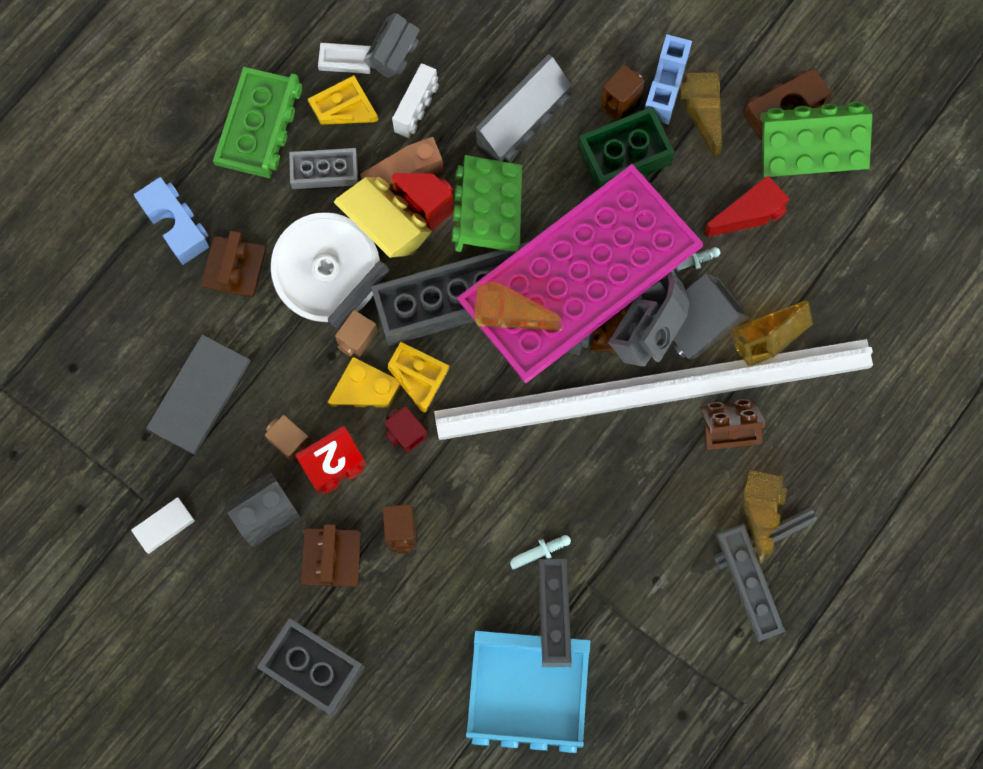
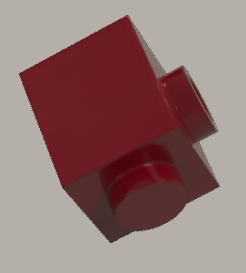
M406 406L401 410L399 408L393 410L386 417L387 421L384 425L387 432L384 435L394 447L398 444L406 454L428 438L425 428Z

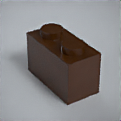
M623 65L603 86L600 109L614 121L629 116L641 103L644 80L637 70L629 69L626 65Z
M412 505L383 507L385 542L388 549L394 550L395 554L410 553L411 548H417L415 514Z

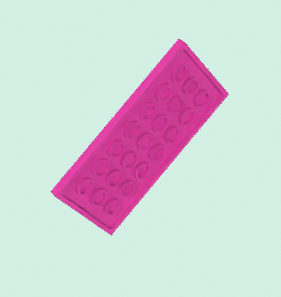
M631 164L458 296L457 299L522 380L527 383L701 249L703 242L635 166Z

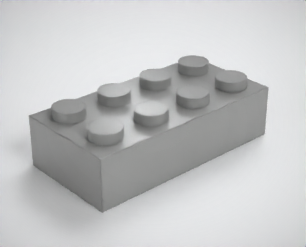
M356 148L289 152L290 184L292 189L354 186L358 183Z

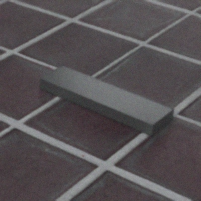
M741 524L717 533V539L756 641L760 642L785 632L745 525Z
M538 559L542 667H571L567 559Z

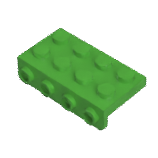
M243 67L213 159L214 165L271 178L273 170L276 171L279 166L280 155L278 153L280 146L284 147L287 140V131H285L288 122L291 123L294 118L295 108L293 105L295 99H299L302 92V84L299 82L297 74L291 73L290 77Z
M851 102L847 106L824 104L821 108L798 106L794 110L772 108L760 114V119L763 123V177L870 168L872 112L867 105L861 102Z
M465 155L462 166L457 165L455 181H459V185H456L454 192V201H458V205L454 207L452 219L457 221V226H453L451 241L456 242L455 251L461 252L463 244L517 252L520 246L522 165Z

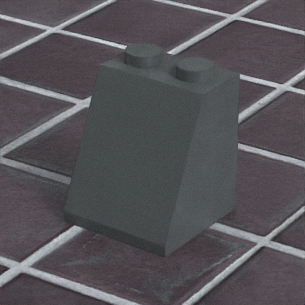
M704 274L685 290L690 302L688 315L673 339L676 342L674 348L683 358L687 356L688 359H695L751 319L718 277Z
M271 471L223 501L228 515L240 534L253 548L300 518Z

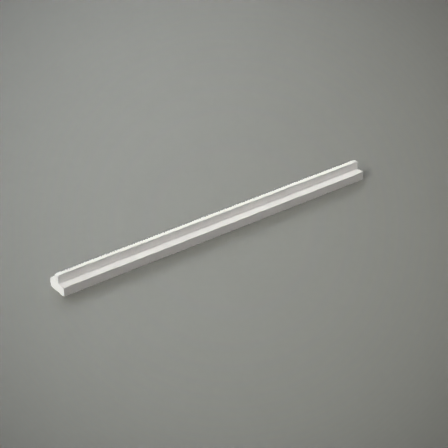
M867 339L438 410L434 411L438 438L443 440L869 369L873 366L871 358L873 351L872 347L868 346Z

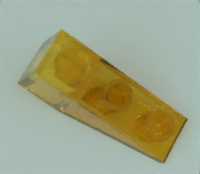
M807 300L732 328L736 351L749 367L775 357L813 325L809 302Z
M750 470L743 494V507L759 564L764 565L766 555L771 556L775 539L771 538L773 529L778 530L781 514L777 513L779 504H785L788 489L783 488L784 477Z

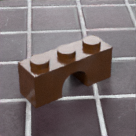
M815 68L808 72L803 70L793 76L791 81L785 84L781 82L773 86L769 93L763 96L756 95L747 102L744 117L759 140H762L763 123L760 119L762 112H767L772 108L781 109V106L785 104H793L797 107L821 108L822 105L828 103L832 93Z

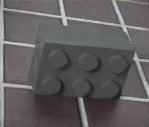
M289 618L257 668L334 717L365 667Z

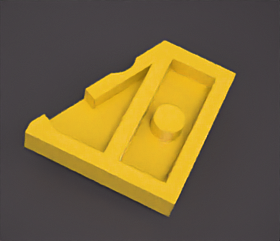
M355 76L308 98L309 105L321 125L378 121L376 112Z
M400 342L388 363V370L419 409L426 413L449 370V365Z
M353 357L328 400V405L332 407H337V405L389 407L401 385L396 378Z

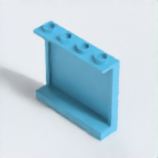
M475 631L466 738L472 739V744L489 746L490 740L501 741V747L518 748L519 743L530 744V749L547 751L548 745L559 746V752L576 753L577 748H583L590 640L571 639V667H542L541 636Z

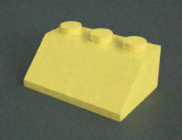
M365 177L334 201L390 258L413 255L432 232L426 226V220L419 214L413 213L407 207L408 203L402 197L394 195L389 190V184L380 177Z

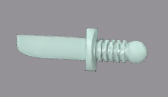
M713 247L711 250L707 249L697 254L694 253L677 266L678 270L695 265L696 269L701 268L700 263L702 261L705 262L713 257H718L720 250L717 247Z
M563 535L561 538L558 537L552 540V542H547V544L544 539L539 540L540 546L515 556L511 560L510 565L512 569H516L544 556L546 559L552 558L550 552L552 553L560 549V547L568 546L571 539L569 536Z

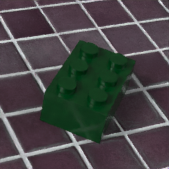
M653 107L580 135L578 139V151L597 190L631 164L643 176L672 165L675 153Z

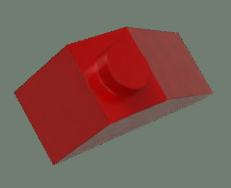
M767 176L707 223L704 234L710 237L765 225L772 219L777 221L787 212L786 206L789 198Z

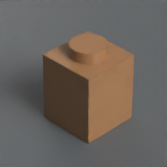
M353 310L335 335L339 344L338 348L348 356L355 354L360 358L377 335L378 328L376 323Z
M285 415L280 419H274L266 428L267 433L265 437L291 462L296 459L295 455L306 449L311 443L309 437Z

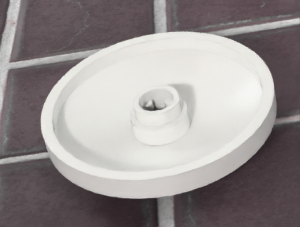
M315 213L295 221L279 237L271 257V278L278 296L294 313L309 320L328 322V317L380 260L373 240L350 218L334 213ZM372 291L355 311L358 312L368 303L373 296Z

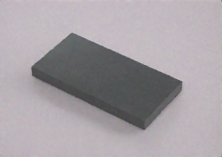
M202 335L146 429L196 455L251 361L243 355Z

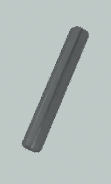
M807 508L750 537L754 551L757 552L814 523L817 520L816 514L811 508ZM723 552L714 556V561L719 569L728 567Z

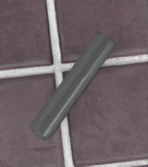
M381 261L377 262L328 317V322L333 327L340 328L352 311L356 310L371 293V286L378 285L390 270L387 265Z

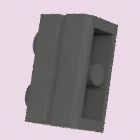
M397 13L386 17L363 60L364 63L388 78L395 74H401L407 65V61L404 60L407 53H411L419 42L416 38L420 31L419 28L407 22L406 19Z

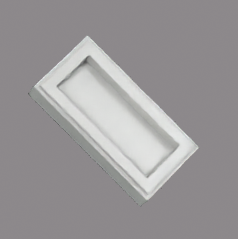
M320 43L318 69L321 71L370 74L371 67L364 63L363 60L371 46Z
M177 497L131 531L149 554L195 520Z

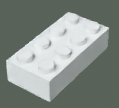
M421 63L392 118L395 133L410 138L411 134L416 132L417 123L419 120H422L425 107L430 105L433 92L436 93L439 87L436 69Z

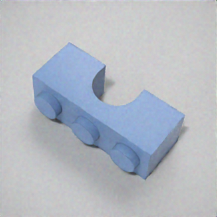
M667 34L645 109L653 107L660 123L669 125L692 41Z
M159 177L135 193L134 197L153 224L164 218L175 219L174 227L164 234L163 237L181 264L184 265L209 248L205 240L208 234L200 223L195 225L190 219L194 215L187 204L183 203L180 205L176 198L179 194L171 183L166 185L162 178Z

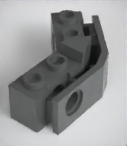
M678 267L633 301L608 343L624 363L645 367L651 356L656 362H660L687 318L690 302ZM664 339L661 344H657L658 340Z

